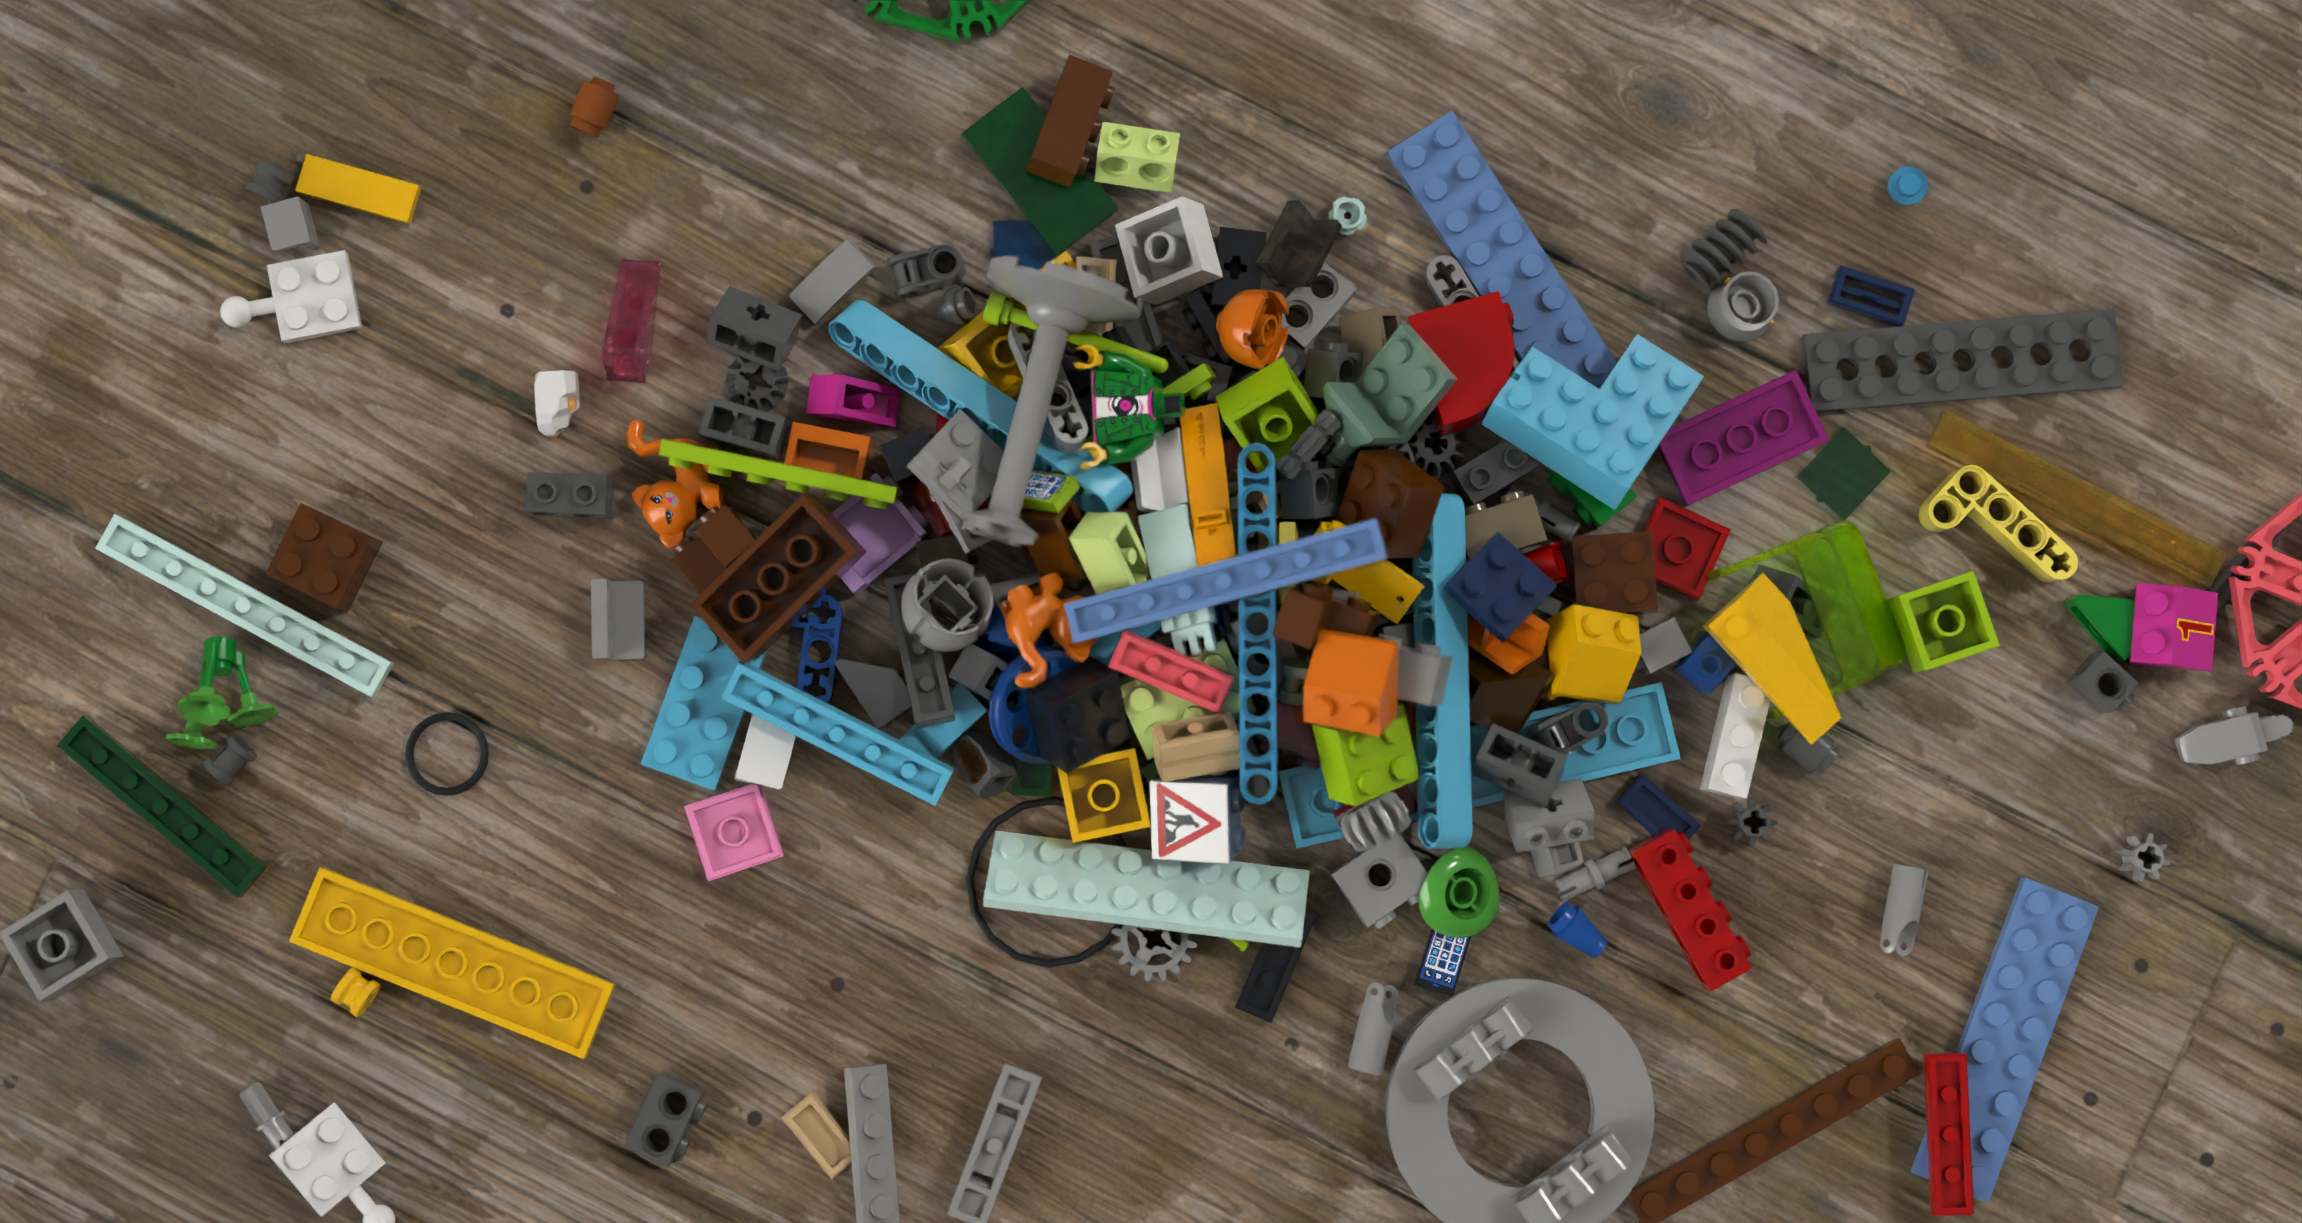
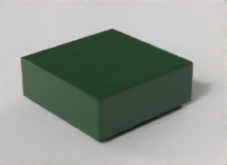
M1014 756V766L1018 778L1013 783L1012 795L1052 797L1054 765L1051 763L1031 764Z

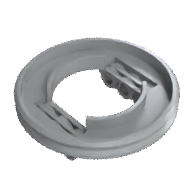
M1502 978L1486 981L1467 987L1455 993L1453 997L1450 996L1439 1003L1421 1019L1403 1043L1390 1074L1387 1089L1386 1125L1395 1161L1412 1192L1443 1223H1601L1619 1207L1637 1183L1645 1167L1654 1133L1655 1110L1651 1081L1640 1052L1626 1030L1610 1013L1590 998L1573 989L1538 979ZM1520 1039H1530L1549 1044L1561 1051L1572 1061L1582 1075L1590 1098L1591 1117L1588 1134L1592 1136L1523 1188L1521 1185L1494 1181L1472 1169L1462 1158L1452 1140L1447 1112L1450 1092L1462 1083L1472 1080L1480 1069L1495 1058L1505 1055L1507 1050Z

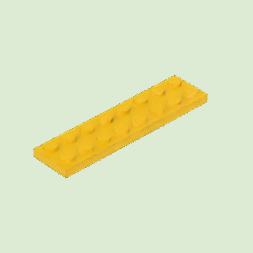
M319 867L289 939V942L582 1059H586L616 986V983L325 867Z

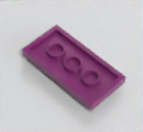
M1794 370L1671 427L1657 448L1685 507L1826 443L1830 439L1797 371Z

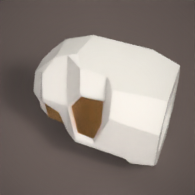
M543 371L535 375L534 390L537 426L539 431L545 436H558L560 432L570 425L571 416L580 409L579 377L575 371Z

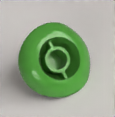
M1455 848L1447 852L1432 866L1421 887L1418 903L1423 919L1433 930L1449 937H1470L1482 932L1494 920L1499 908V886L1496 873L1490 862L1473 848Z

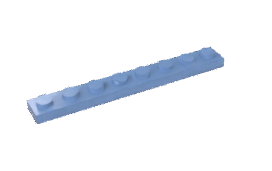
M1375 518L1065 603L1064 607L1073 642L1079 643L1388 559L1378 519Z

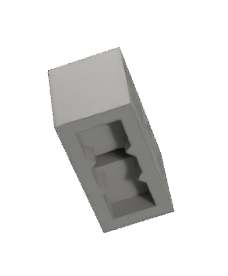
M1322 259L1314 267L1309 263L1303 267L1293 280L1298 285L1289 296L1284 292L1281 293L1286 299L1289 311H1302L1307 318V323L1304 326L1295 328L1287 323L1286 314H1282L1281 328L1289 327L1287 338L1303 351H1306L1356 292L1355 287ZM1316 281H1325L1331 286L1332 294L1327 298H1318L1312 293L1311 285Z

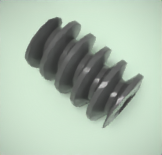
M1731 209L1727 214V219H1719L1716 222V230L1713 228L1707 229L1703 235L1704 239H1695L1692 243V249L1686 248L1680 253L1684 272L1692 283L1705 294L1710 292L1706 280L1711 279L1716 284L1722 282L1718 272L1719 269L1724 270L1728 274L1734 272L1730 262L1731 259L1740 264L1746 262L1742 253L1743 249L1754 255L1758 252L1754 243L1755 239L1767 244L1766 236L1761 227L1742 210Z

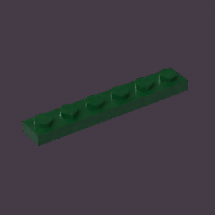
M82 715L57 745L58 748L237 898L243 897L267 868L263 862L89 716Z

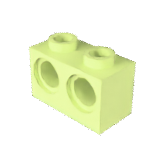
M1103 122L1097 151L1095 182L1172 193L1180 133Z

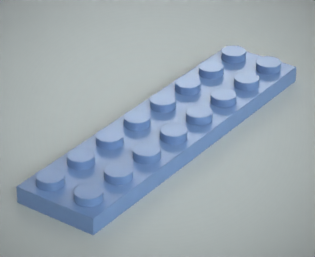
M1450 111L1388 150L1386 156L1451 256L1462 267L1478 296L1499 291L1502 302L1509 303L1514 318V325H1511L1515 346L1514 352L1520 362L1533 346L1595 387L1604 383L1617 364L1615 358L1454 112Z
M2021 877L1955 1051V1053H1967L1973 1198L1985 1203H1989L2099 909V906L2026 877ZM1926 1128L1910 1172L1929 1180Z

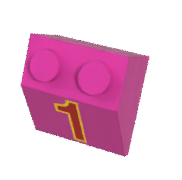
M2136 583L2129 665L2212 672L2218 593L2182 586Z

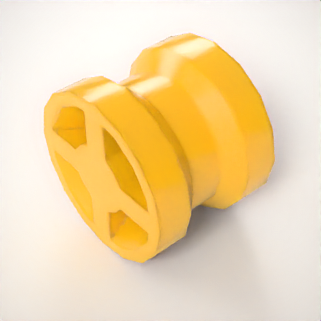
M352 967L337 984L330 999L336 1004L348 1006L350 1013L358 1018L373 1002L381 988V984L375 980H366L362 977L360 970Z

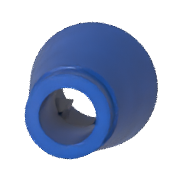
M1569 902L1563 903L1555 910L1548 921V927L1553 930L1552 935L1588 954L1592 958L1597 957L1607 945L1608 940L1602 936L1601 932L1578 905L1572 906Z

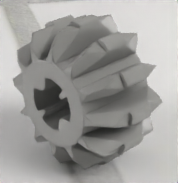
M1388 792L1349 811L1342 817L1340 824L1344 830V836L1348 843H1351L1355 851L1365 852L1403 832L1404 829L1409 827L1411 819L1403 800L1401 801L1396 793Z

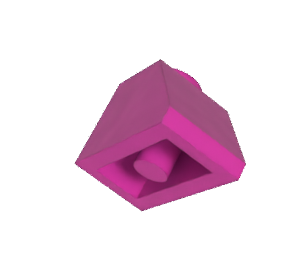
M842 374L811 375L806 414L834 421L896 428L901 389Z

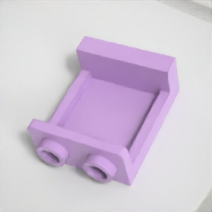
M877 473L870 477L873 482L897 486L889 475L883 480ZM853 495L831 513L867 551L841 577L843 582L856 596L917 546L916 542L923 541L928 537V534L923 529L928 522L914 505L907 510L898 499V503L888 502L887 508L882 509L863 505L864 497Z

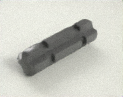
M1327 410L1322 411L1314 420L1316 425L1314 427L1310 425L1289 448L1291 453L1289 455L1284 454L1276 463V469L1289 480L1295 479L1303 470L1300 466L1303 463L1307 465L1328 442L1326 439L1328 434L1332 437L1341 427V422L1331 412Z

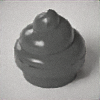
M954 286L944 292L943 297L939 301V307L935 309V314L951 324L964 325L970 321V318L977 315V304L970 289Z

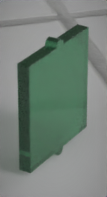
M1843 427L1796 477L1816 495L1818 503L1823 502L1844 521L1891 471L1871 453L1872 448L1869 445L1864 446Z

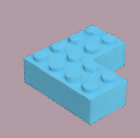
M1637 334L1605 382L1598 389L1532 346L1514 371L1512 377L1509 378L1492 402L1482 425L1616 510L1704 376Z

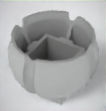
M940 559L920 568L917 575L912 576L907 582L901 600L902 618L910 634H918L920 636V643L937 652L956 651L973 644L977 636H981L988 627L993 609L992 591L984 576L980 578L974 576V566L962 560ZM933 596L937 597L960 620L950 631L946 630L922 607Z

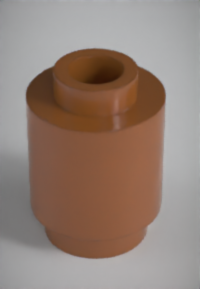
M593 76L591 82L583 80L569 114L572 117L569 126L599 138L601 130L606 131L620 97L613 92L615 85Z

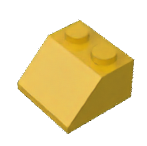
M1574 604L1546 619V623L1550 625L1547 634L1550 672L1555 675L1551 681L1552 695L1613 705L1621 703L1642 653L1638 616Z

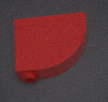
M1499 291L1408 316L1406 324H1409L1457 378L1456 382L1432 411L1440 437L1465 430L1481 421L1486 416L1492 402L1509 380L1514 362L1515 346L1511 325H1514V318L1509 303L1502 302Z

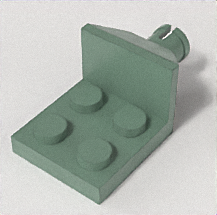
M1409 324L1399 325L1355 383L1327 382L1324 385L1323 394L1326 410L1334 414L1341 422V427L1332 437L1330 436L1327 439L1328 442L1320 449L1322 454H1327L1329 450H1332L1326 456V459L1339 467L1346 466L1350 457L1360 447L1407 443L1456 382L1457 378Z

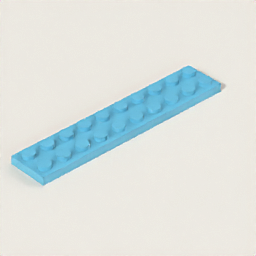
M1662 682L1626 690L1621 703L1617 705L1594 702L1601 705L1607 711L1609 718L1608 726L1601 735L1582 744L1577 750L1567 755L1564 772L1559 782L1580 778L1584 782L1681 759ZM1582 700L1532 712L1519 735L1540 744L1536 735L1530 734L1529 728L1579 704L1594 701ZM1584 709L1578 718L1580 727L1588 732L1593 731L1599 721L1597 714L1591 709ZM1480 725L1470 727L1472 808L1503 801L1504 792L1509 791L1474 775L1476 756L1489 732L1488 729ZM1549 730V733H1550V735H1551V737H1552V739H1553L1555 745L1558 747V745H1557V743H1556L1554 737L1552 736V734H1551V732H1550V730ZM1415 739L1412 740V744L1417 762V748ZM1317 762L1278 771L1295 848L1298 849L1345 838L1331 812L1346 804L1329 799L1321 763ZM1418 812L1409 816L1411 822L1418 820Z

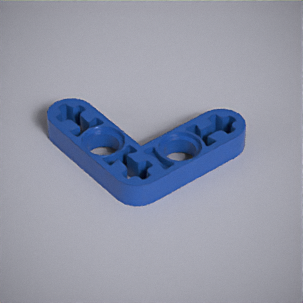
M823 595L810 608L821 609L823 602H829V608L836 611L835 617H829L827 624H821L820 617L807 614L808 622L804 623L800 622L803 617L802 615L791 627L804 629L797 688L805 692L806 686L813 685L814 674H806L807 666L817 670L830 669L828 677L820 674L819 685L826 689V694L817 698L829 704L835 688L837 667L834 663L838 661L843 608L834 597ZM817 641H825L831 647L830 658L824 663H816L809 656L811 645Z

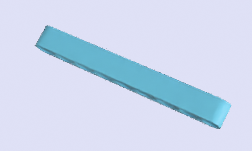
M855 300L829 323V334L839 347L946 419L950 420L961 409L1003 450L1005 449L1017 401L864 300ZM1043 428L1032 470L1075 476L1080 486L1073 495L1077 507L1086 513L1115 512L1133 493L1131 481L1123 472L1111 464L1104 465L1101 462L1090 470H1083L1080 467L1082 463L1093 461L1091 453L1088 451L1075 453L1058 451L1051 444L1046 430Z
M1444 493L1441 495L1420 557H1412L1413 578L1424 585L1419 595L1413 601L1414 648H1416V643L1431 644L1440 647L1439 654L1452 657L1443 704L1429 706L1415 702L1417 766L1420 779L1417 780L1418 832L1421 843L1428 849L1464 848L1470 843L1472 838L1467 611L1443 589L1466 564L1465 509L1460 496Z

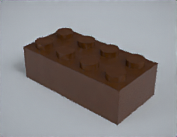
M802 494L690 604V607L743 663L754 662L860 560L867 551L813 494Z

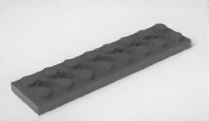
M2115 309L1810 333L1802 336L1807 394L1816 412L2115 389L2123 386ZM2071 342H2080L2085 346L2087 355L2083 362H2076L2069 356L2068 348ZM2033 345H2041L2047 350L2048 360L2045 365H2037L2031 360L2030 349ZM1994 348H2002L2009 354L2010 362L2006 368H1998L1992 363L1991 353ZM1956 351H1963L1969 355L1971 366L1968 371H1959L1954 367L1952 357ZM1917 354L1927 355L1931 359L1933 367L1929 374L1923 375L1915 370L1913 361ZM1886 357L1891 360L1894 365V372L1891 377L1884 378L1877 374L1875 371V361L1877 358ZM1847 360L1854 365L1855 376L1851 381H1845L1838 377L1836 365L1839 361Z

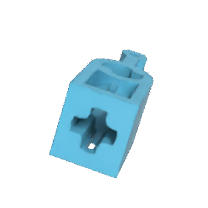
M958 683L950 691L955 721L916 729L914 724L899 740L937 759L989 711L968 688Z

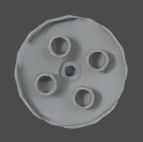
M1003 256L991 259L986 278L994 286L1025 305L1029 319L1038 328L989 508L964 513L961 515V520L963 521L962 530L1021 547L1022 544L1033 545L1034 541H1037L1039 535L1024 523L1019 516L1068 336L1081 333L1087 324L1136 321L1141 315L1144 302L1138 298L1135 306L1132 302L1124 299L1127 290L1125 287L1092 273L1047 261L1044 271H1040L1031 267L1017 265L1019 257Z

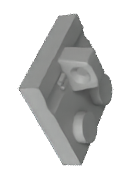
M960 409L906 467L961 518V515L964 513L975 512L993 492L1004 450Z

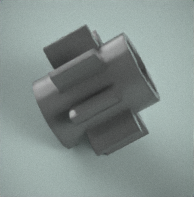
M1751 797L1747 800V808H1743L1738 803L1731 805L1736 813L1733 819H1726L1725 823L1733 825L1735 829L1731 836L1732 840H1738L1744 836L1746 837L1747 847L1755 846L1756 837H1760L1764 841L1771 840L1767 831L1769 826L1777 825L1778 821L1770 820L1767 814L1772 807L1770 804L1758 808L1756 807V799ZM1751 815L1752 818L1759 820V825L1752 827V829L1749 826H1744L1743 823L1744 818H1749Z

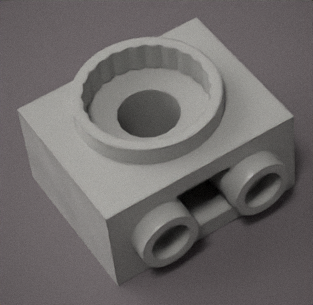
M1400 833L1383 844H1379L1365 852H1360L1330 873V876L1364 926L1369 927L1374 924L1377 929L1397 916L1394 909L1407 901L1411 907L1419 901L1421 887L1428 875ZM1377 863L1384 864L1389 871V879L1382 886L1373 885L1368 878L1370 868Z

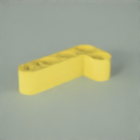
M1968 465L1950 473L1923 502L1919 509L1918 517L1921 525L1928 531L1936 533L1955 527L1968 515L2042 582L2052 583L2067 579L2078 568V558L2073 549L1979 466ZM1962 475H1967L1972 479L1974 483L1972 494H1967L1960 488L1959 482ZM1992 501L1999 503L2003 509V517L2000 521L1992 518L1989 513V505ZM1936 503L1942 504L1947 509L1948 519L1946 523H1941L1934 517L1933 510ZM2021 528H2026L2032 534L2033 539L2030 547H2025L2019 541L2018 534ZM2040 552L2042 555L2035 556V553ZM2057 557L2059 559L2056 564L2059 570L2053 571L2050 568L2054 563L2051 558Z

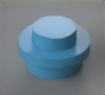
M1904 166L1894 171L1887 184L1890 197L1896 203L1905 206L1914 205L1922 200L1928 187L1925 175L1919 169L1912 166Z

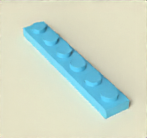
M741 660L738 662L721 696L722 699L936 806L954 771V767L748 663H743Z

